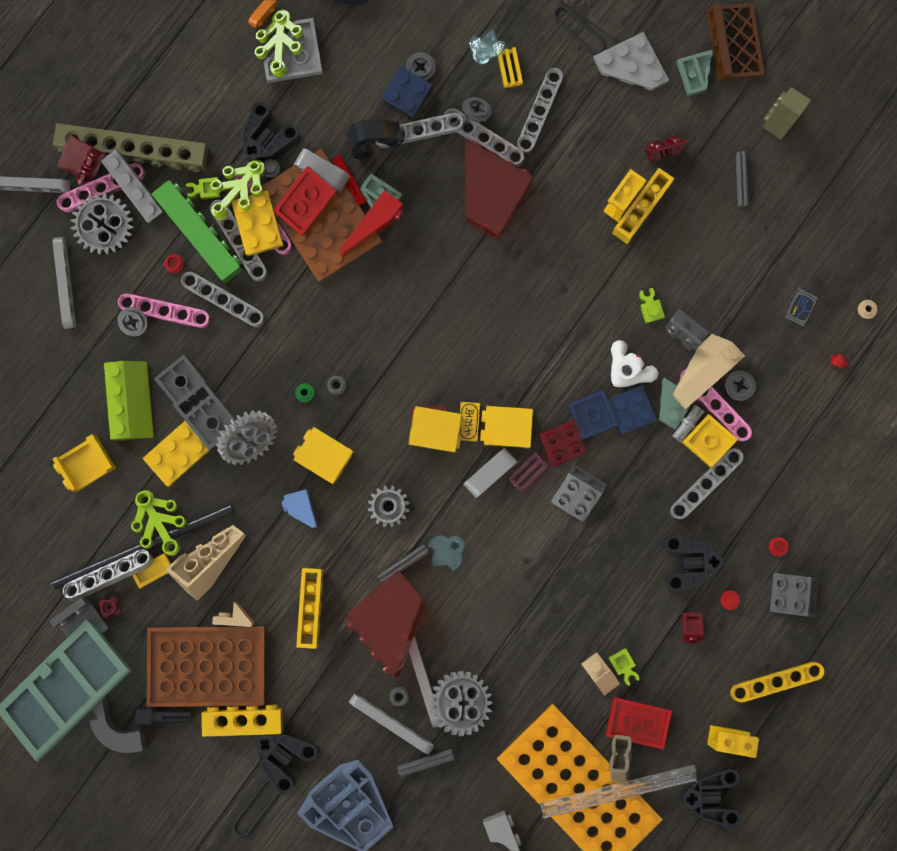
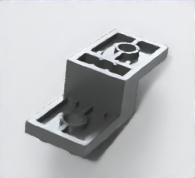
M182 355L156 376L154 380L174 403V408L208 450L211 451L219 442L217 438L222 436L220 431L226 430L224 425H230V420L235 421V419L187 357ZM179 377H185L186 384L182 387L176 384ZM211 418H216L218 421V425L214 429L208 427V421Z

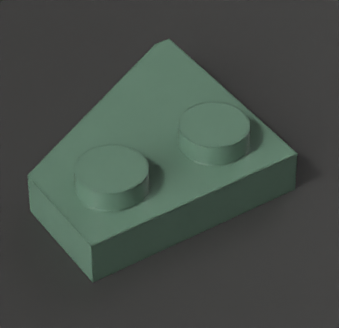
M712 50L677 60L676 63L687 96L699 94L707 90Z
M371 173L360 188L370 208L383 191H386L398 201L402 197V193Z
M663 378L661 383L659 421L676 430L689 407L685 409L673 396L677 385Z

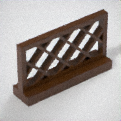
M713 3L707 10L718 82H725L727 79L763 77L765 73L753 3L733 5ZM748 9L749 18L747 20L739 14L740 10ZM723 11H729L734 15L730 21L723 16ZM735 17L743 23L740 29L731 23ZM745 25L752 31L750 38L742 32ZM727 27L736 33L733 39L726 34ZM738 35L746 41L743 47L734 41ZM748 43L755 49L753 56L744 49ZM730 45L739 50L736 56L729 52ZM741 53L750 59L746 65L737 59ZM751 61L757 65V72H753L747 67ZM733 63L742 68L740 73L732 72Z

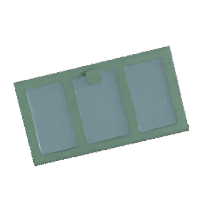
M86 619L0 703V716L33 759L39 762L131 672V669L92 621Z

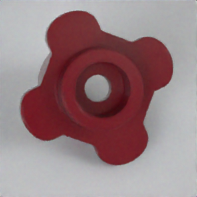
M113 596L108 600L101 599L99 601L102 617L108 618L109 615H118L120 613L117 597Z

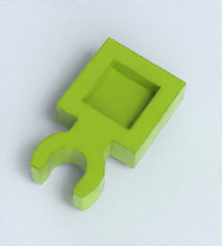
M218 177L199 179V185L187 183V189H194V192L187 194V197L194 199L200 195L202 200L220 198V193L213 192L210 186L212 181L219 180Z
M653 288L649 289V297L644 295L643 290L639 292L640 299L645 302L640 307L646 324L665 318L660 300L654 301L653 299L655 295Z
M626 648L608 657L617 674L624 673V682L628 686L631 685L628 681L629 676L633 675L637 681L639 680V675L631 670L636 665Z

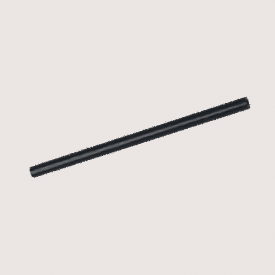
M231 504L187 522L184 528L176 527L167 532L171 539H174L234 513ZM160 535L151 538L153 540L151 548L164 543ZM149 539L144 541V546L149 544ZM138 543L52 580V586L56 590L65 586L68 582L138 550L149 549L143 548Z

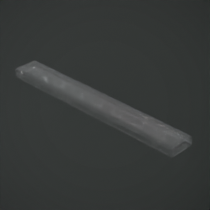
M694 765L542 802L540 803L543 819L694 782L697 781L696 769Z

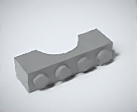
M505 811L483 819L490 842L501 843L510 851H520L518 846L522 844L518 834H513L511 827L514 826L511 815L507 816Z

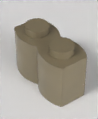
M615 735L612 740V756L609 762L612 782L626 783L629 779V763L632 758L630 736Z

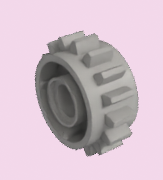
M385 485L383 491L377 488L378 494H371L374 499L373 501H368L372 505L368 509V511L373 512L371 519L377 518L376 524L382 521L383 527H386L387 523L394 527V522L400 525V519H406L404 513L410 511L406 508V505L410 504L409 501H404L407 495L401 496L402 490L398 489L396 492L394 491V486L388 489ZM387 501L394 503V509L391 512H386L383 508L384 503Z

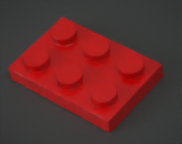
M307 166L273 211L303 236L338 191L315 170Z
M613 697L605 736L614 738L615 735L630 736L633 743L664 750L672 710Z

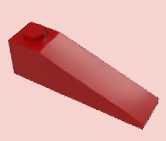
M383 191L339 250L340 256L344 258L391 225L395 219L398 221L404 212L403 204L386 191Z

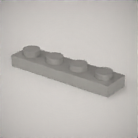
M114 150L101 161L148 223L164 212L118 150Z

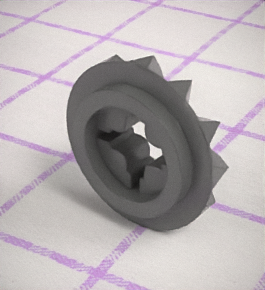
M418 52L408 58L406 69L426 81L432 78L436 65L434 59L429 54ZM416 63L420 66L425 64V72L422 70L417 71L418 68Z
M470 97L463 102L462 112L465 113V118H471V121L476 120L478 123L481 121L486 122L491 116V107L481 98ZM478 107V113H475L474 110Z
M135 306L126 307L118 315L120 329L129 336L143 334L149 324L147 316L144 315L142 309L139 310ZM131 317L133 319H139L136 322V325L134 323L127 322L131 319Z
M738 370L732 372L727 377L725 389L727 395L733 398V400L743 401L749 399L754 394L756 383L750 373ZM743 379L742 385L746 389H740L737 392V386L734 383H739Z

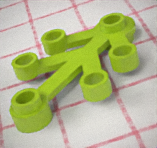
M286 10L277 11L273 15V22L265 30H259L256 33L258 41L265 43L269 36L277 29L276 34L264 46H258L255 49V55L258 59H264L267 53L275 46V60L271 63L270 69L277 78H281L287 73V67L282 62L284 44L295 55L302 52L300 43L293 41L284 33L285 28L291 31L294 38H300L304 33L299 25H294L291 22L290 14Z
M253 160L246 167L235 169L231 166H226L222 171L226 179H232L234 176L239 175L244 176L238 180L222 183L220 180L211 182L210 186L215 193L232 189L220 203H215L212 206L211 212L215 219L223 220L227 217V207L239 193L241 199L238 204L241 210L247 211L251 208L248 195V183L251 179H253V185L251 186L253 196L260 197L263 194L260 177L264 174L265 166L262 161Z
M147 490L139 492L135 498L138 510L135 520L131 524V529L136 533L142 532L144 530L142 521L145 512L147 511L149 515L144 536L140 539V545L145 549L152 547L153 540L151 538L156 527L164 542L162 546L163 551L169 556L176 555L180 550L178 542L171 539L162 522L174 524L177 528H184L187 521L182 516L175 517L157 513L153 506L165 508L168 512L172 513L177 510V503L173 500L156 499ZM144 498H148L147 503H143ZM173 503L174 507L168 509L169 504ZM179 519H183L181 525H177ZM140 523V528L135 529V525ZM149 539V544L144 546V541ZM175 545L174 551L169 550L170 546Z

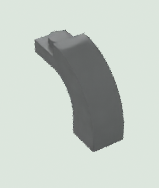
M107 696L93 708V713L97 715V718L89 720L95 736L103 745L121 753H134L147 748L144 729L123 731L113 724L110 718Z

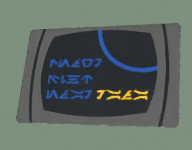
M799 288L785 318L804 326L818 297Z

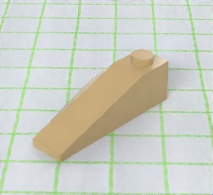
M711 334L696 349L673 396L685 409L688 408L745 355L733 342Z
M232 525L213 536L212 541L207 544L196 546V550L190 554L184 553L179 556L166 571L194 599L199 600L212 587L246 535Z

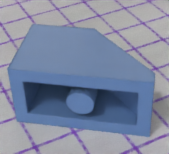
M305 489L284 495L285 500L282 501L285 512L288 511L289 515L312 528L318 527L308 490Z

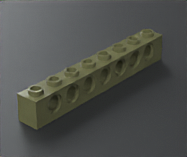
M56 123L53 146L61 154L69 136L72 135L88 145L93 141H98L94 148L105 153L104 158L114 150H118L125 160H130L140 165H143L145 162L151 163L155 167L167 165L176 170H180L181 167L188 168L192 172L206 170L209 151L206 143ZM112 143H116V147L109 150V146ZM130 146H135L132 152H127ZM149 148H153V152L151 154H145ZM172 151L169 157H164L165 152ZM186 153H190V154H191V156H190L189 159H187V160H183V159H182L184 154H186Z

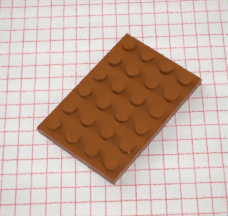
M322 149L314 153L330 162ZM295 166L261 186L263 191L268 190L273 209L276 208L302 172ZM346 185L340 193H336L303 236L275 213L278 221L319 283L382 244V240L377 234L344 258L340 256L339 250L365 217V214L357 205Z
M265 626L147 628L146 707L265 705Z

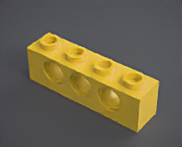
M658 168L616 225L612 234L628 244L670 187L674 178Z
M302 568L296 646L298 648L316 649L319 645L324 569Z
M266 705V708L258 709V706H246V709H239V706H227V710H219V707L214 706L207 707V710L202 712V737L281 734L283 732V708H278V705ZM239 715H244L247 718L246 725H241L238 722ZM258 715H265L267 723L260 724L257 719ZM220 716L227 718L228 723L226 726L219 723Z

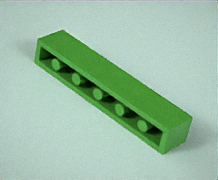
M168 180L154 191L152 196L223 283H228L243 271L239 266L242 264L236 255L231 256L228 253L230 248L223 240L219 242L216 238L218 233L212 226L209 228L204 222L207 220L200 211L196 213L193 210L195 205L188 197L184 199L181 195L183 190L177 183L173 185Z

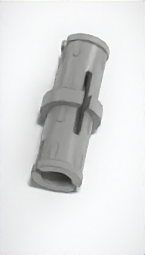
M694 405L687 417L681 420V425L672 435L678 442L682 443L688 433L694 430L696 422L704 414L700 407Z

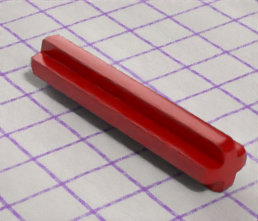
M341 155L335 156L332 159L334 165L350 175L346 182L348 190L357 205H364L366 199Z

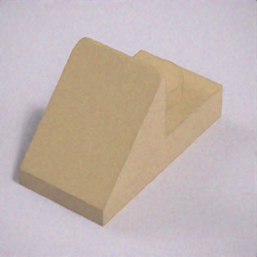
M237 601L234 602L233 617H230L231 613L219 612V616H213L212 624L254 626L252 618Z
M597 652L581 663L604 696L620 685Z

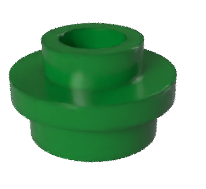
M306 383L300 384L295 390L296 398L303 403L311 401L314 397L313 387ZM304 389L308 390V394L306 396L301 395V392Z

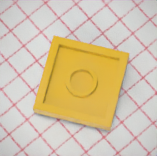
M708 414L682 443L712 468L738 439Z

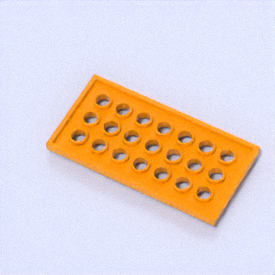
M553 703L497 757V760L583 851H603L601 844L604 841L611 842L612 847L609 851H632L663 820L628 782L611 781L609 762ZM551 726L558 729L555 737L547 735V729ZM536 740H541L544 743V747L540 751L533 749V743ZM563 741L571 743L569 751L561 750L560 745ZM522 754H527L530 757V761L525 765L519 762V757ZM551 754L557 756V763L554 765H549L546 762L547 757ZM578 755L585 757V762L581 766H577L574 763V759ZM536 768L543 770V776L540 779H535L532 776V772ZM563 769L571 771L569 779L564 780L560 777V772ZM590 770L598 771L599 776L596 780L588 778ZM549 783L557 785V790L554 793L546 791V786ZM578 783L583 784L585 787L584 792L581 794L574 792V786ZM610 784L612 792L607 795L603 794L601 791L603 785ZM563 797L571 800L567 808L560 806V800ZM590 798L598 800L596 808L588 807L587 803ZM620 798L626 801L623 809H618L615 806V802ZM582 812L584 814L583 821H574V814ZM605 812L612 814V819L608 823H604L601 820V816ZM632 813L639 814L640 819L637 823L629 821V816ZM591 826L598 828V833L594 837L587 834V830ZM618 827L625 828L626 833L623 837L615 835V830Z

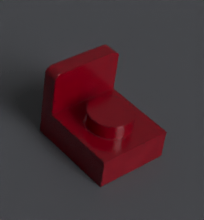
M682 613V642H687L688 644L701 642L704 635L702 613Z

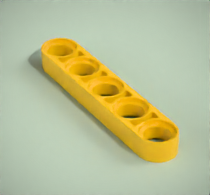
M809 662L738 683L731 688L730 693L735 701L746 702L819 680L824 675V668L819 663ZM816 665L819 668V674L813 677L810 675L809 670L812 666ZM794 671H798L801 674L798 682H793L791 679V674ZM779 676L782 679V685L776 688L773 686L772 680L774 677ZM757 682H761L764 685L761 693L754 691V685ZM737 688L745 690V696L741 699L735 696Z

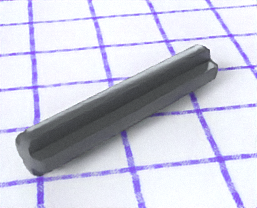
M739 151L736 153L737 200L739 207H746L749 204L747 153Z
M425 545L420 546L379 574L378 579L382 584H385L426 556L429 550Z
M452 749L400 765L397 768L400 777L452 761L454 760V754Z

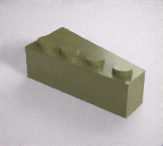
M792 87L787 93L783 91L763 119L766 123L762 128L782 139L800 117L810 99Z

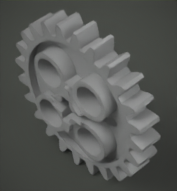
M96 193L95 199L88 195V202L82 199L83 206L76 205L79 212H72L77 216L76 219H71V222L76 223V226L71 227V229L77 231L73 236L75 238L80 237L77 243H85L83 246L85 250L91 247V253H94L96 249L99 255H102L103 250L109 255L110 249L117 253L116 247L118 246L123 249L122 242L129 243L126 236H132L128 232L130 229H134L133 226L129 225L134 219L128 218L132 212L125 211L127 205L123 204L120 206L122 200L117 199L115 201L114 195H111L109 199L106 193L103 194L102 198ZM103 206L105 211L102 215L98 216L96 209ZM91 213L96 218L103 221L107 226L115 230L117 234L114 235L106 228L101 227L99 223L94 221L88 215ZM119 217L120 224L117 227H113L112 220ZM92 221L93 229L86 231V223ZM103 233L109 234V239L107 242L101 241V235Z
M252 410L250 415L244 412L243 417L237 415V420L231 419L230 425H224L226 430L220 431L222 436L217 438L219 442L216 445L218 447L217 451L223 460H226L229 464L232 462L236 465L239 462L242 465L245 460L247 463H250L252 458L257 460V455L263 456V451L269 450L268 445L274 444L272 439L276 438L275 433L277 430L275 427L277 425L266 412L262 413L259 410L255 413Z
M458 671L457 674L451 672L450 676L444 675L445 682L443 680L437 681L440 687H433L436 694H430V696L435 700L430 702L429 705L434 706L435 709L430 712L437 714L433 720H440L438 727L445 726L444 732L451 730V735H456L457 732L459 736H464L465 733L471 735L472 730L474 732L479 731L478 726H485L482 720H489L485 714L486 712H492V710L487 708V705L492 704L491 701H487L491 694L485 693L488 686H481L484 680L477 681L478 675L471 677V672H466L465 674L463 671ZM451 688L455 693L453 698H450L448 694ZM469 688L473 691L472 698H469L467 695ZM459 701H463V705H459ZM451 708L455 711V716L452 719L449 716ZM469 708L473 710L472 718H469L467 714Z

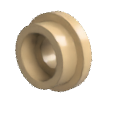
M864 300L858 306V313L864 319H871L877 314V305L871 300ZM866 306H869L871 308L870 312H867L865 310Z

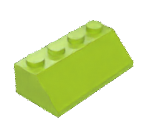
M144 361L104 363L110 439L123 441L154 437L148 363Z

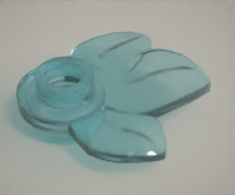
M493 30L486 33L481 39L473 35L469 42V47L474 52L473 58L478 64H485L492 57L500 55L506 45L505 41H497Z
M440 535L429 541L428 545L436 550L432 558V565L443 566L448 563L452 571L460 566L462 562L461 553L464 550V542L460 537L452 536L447 538ZM453 542H457L459 545L456 550L451 548Z

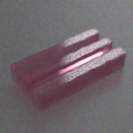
M535 452L508 480L522 492L548 465ZM535 458L537 461L515 481L513 478ZM541 464L542 467L520 487L518 484Z

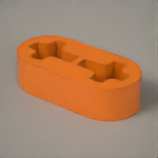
M264 0L250 16L248 23L256 30L259 29L276 10L278 2L276 0Z

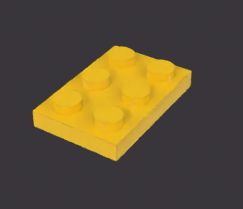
M268 190L263 191L260 197L250 195L251 208L247 211L241 210L238 204L240 199L232 201L247 256L284 246Z
M184 421L142 459L165 485L170 487L203 458L209 450L187 422Z

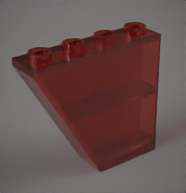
M468 140L465 143L466 221L499 239L529 188L533 177L530 176L531 174L527 170H520L514 167L511 161L507 159L502 160L498 158L495 152L491 150L486 151L482 149L479 143Z
M398 570L345 616L349 621L346 623L353 632L357 631L360 637L358 639L365 647L368 645L371 648L370 654L377 662L380 660L383 663L382 669L388 676L392 675L395 678L400 676L426 602Z

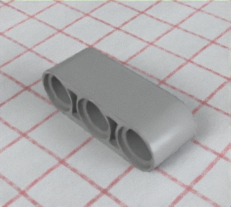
M303 148L293 164L301 172L307 166H310L331 184L338 193L341 192L350 177L342 169Z
M503 448L463 485L475 498H478L513 467L517 460L506 448Z

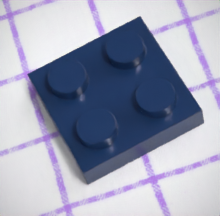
M400 66L381 99L410 117L415 118L433 85Z
M643 385L607 399L618 423L617 427L621 435L657 421Z
M604 390L568 404L573 420L575 419L582 440L618 426Z

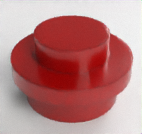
M169 255L165 260V268L170 273H179L184 267V261L179 255Z
M838 353L836 356L831 355L830 357L832 358L830 363L841 369L849 365L846 362L848 358Z
M775 537L769 542V551L773 555L783 556L787 553L788 543L784 538Z
M729 590L721 595L720 602L725 609L734 610L740 604V597L735 591Z

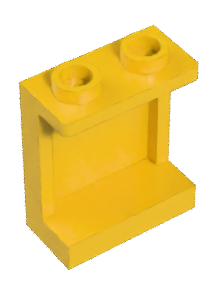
M630 169L607 202L609 204L604 209V213L619 222L641 192L646 180Z
M415 406L408 444L455 452L456 448L459 449L461 442L458 432L459 429H463L464 418H461L462 414Z
M486 406V411L482 410V422H485V430H481L480 441H484V446L493 445L530 449L533 409Z
M313 427L312 430L309 429L303 438L305 440L303 445L298 446L294 451L293 455L295 458L293 460L335 485L354 452Z
M93 434L88 436L85 442L60 457L53 458L55 462L53 466L56 472L62 474L65 479L63 480L65 487L73 492L80 491L116 469L98 436Z
M710 725L707 745L716 751L756 758L759 738L750 736V732Z

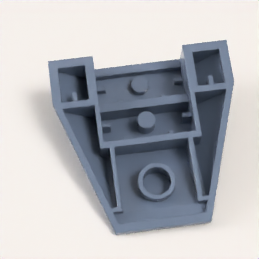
M359 760L341 764L309 792L298 811V815L312 829L358 851H367L393 828L373 777Z

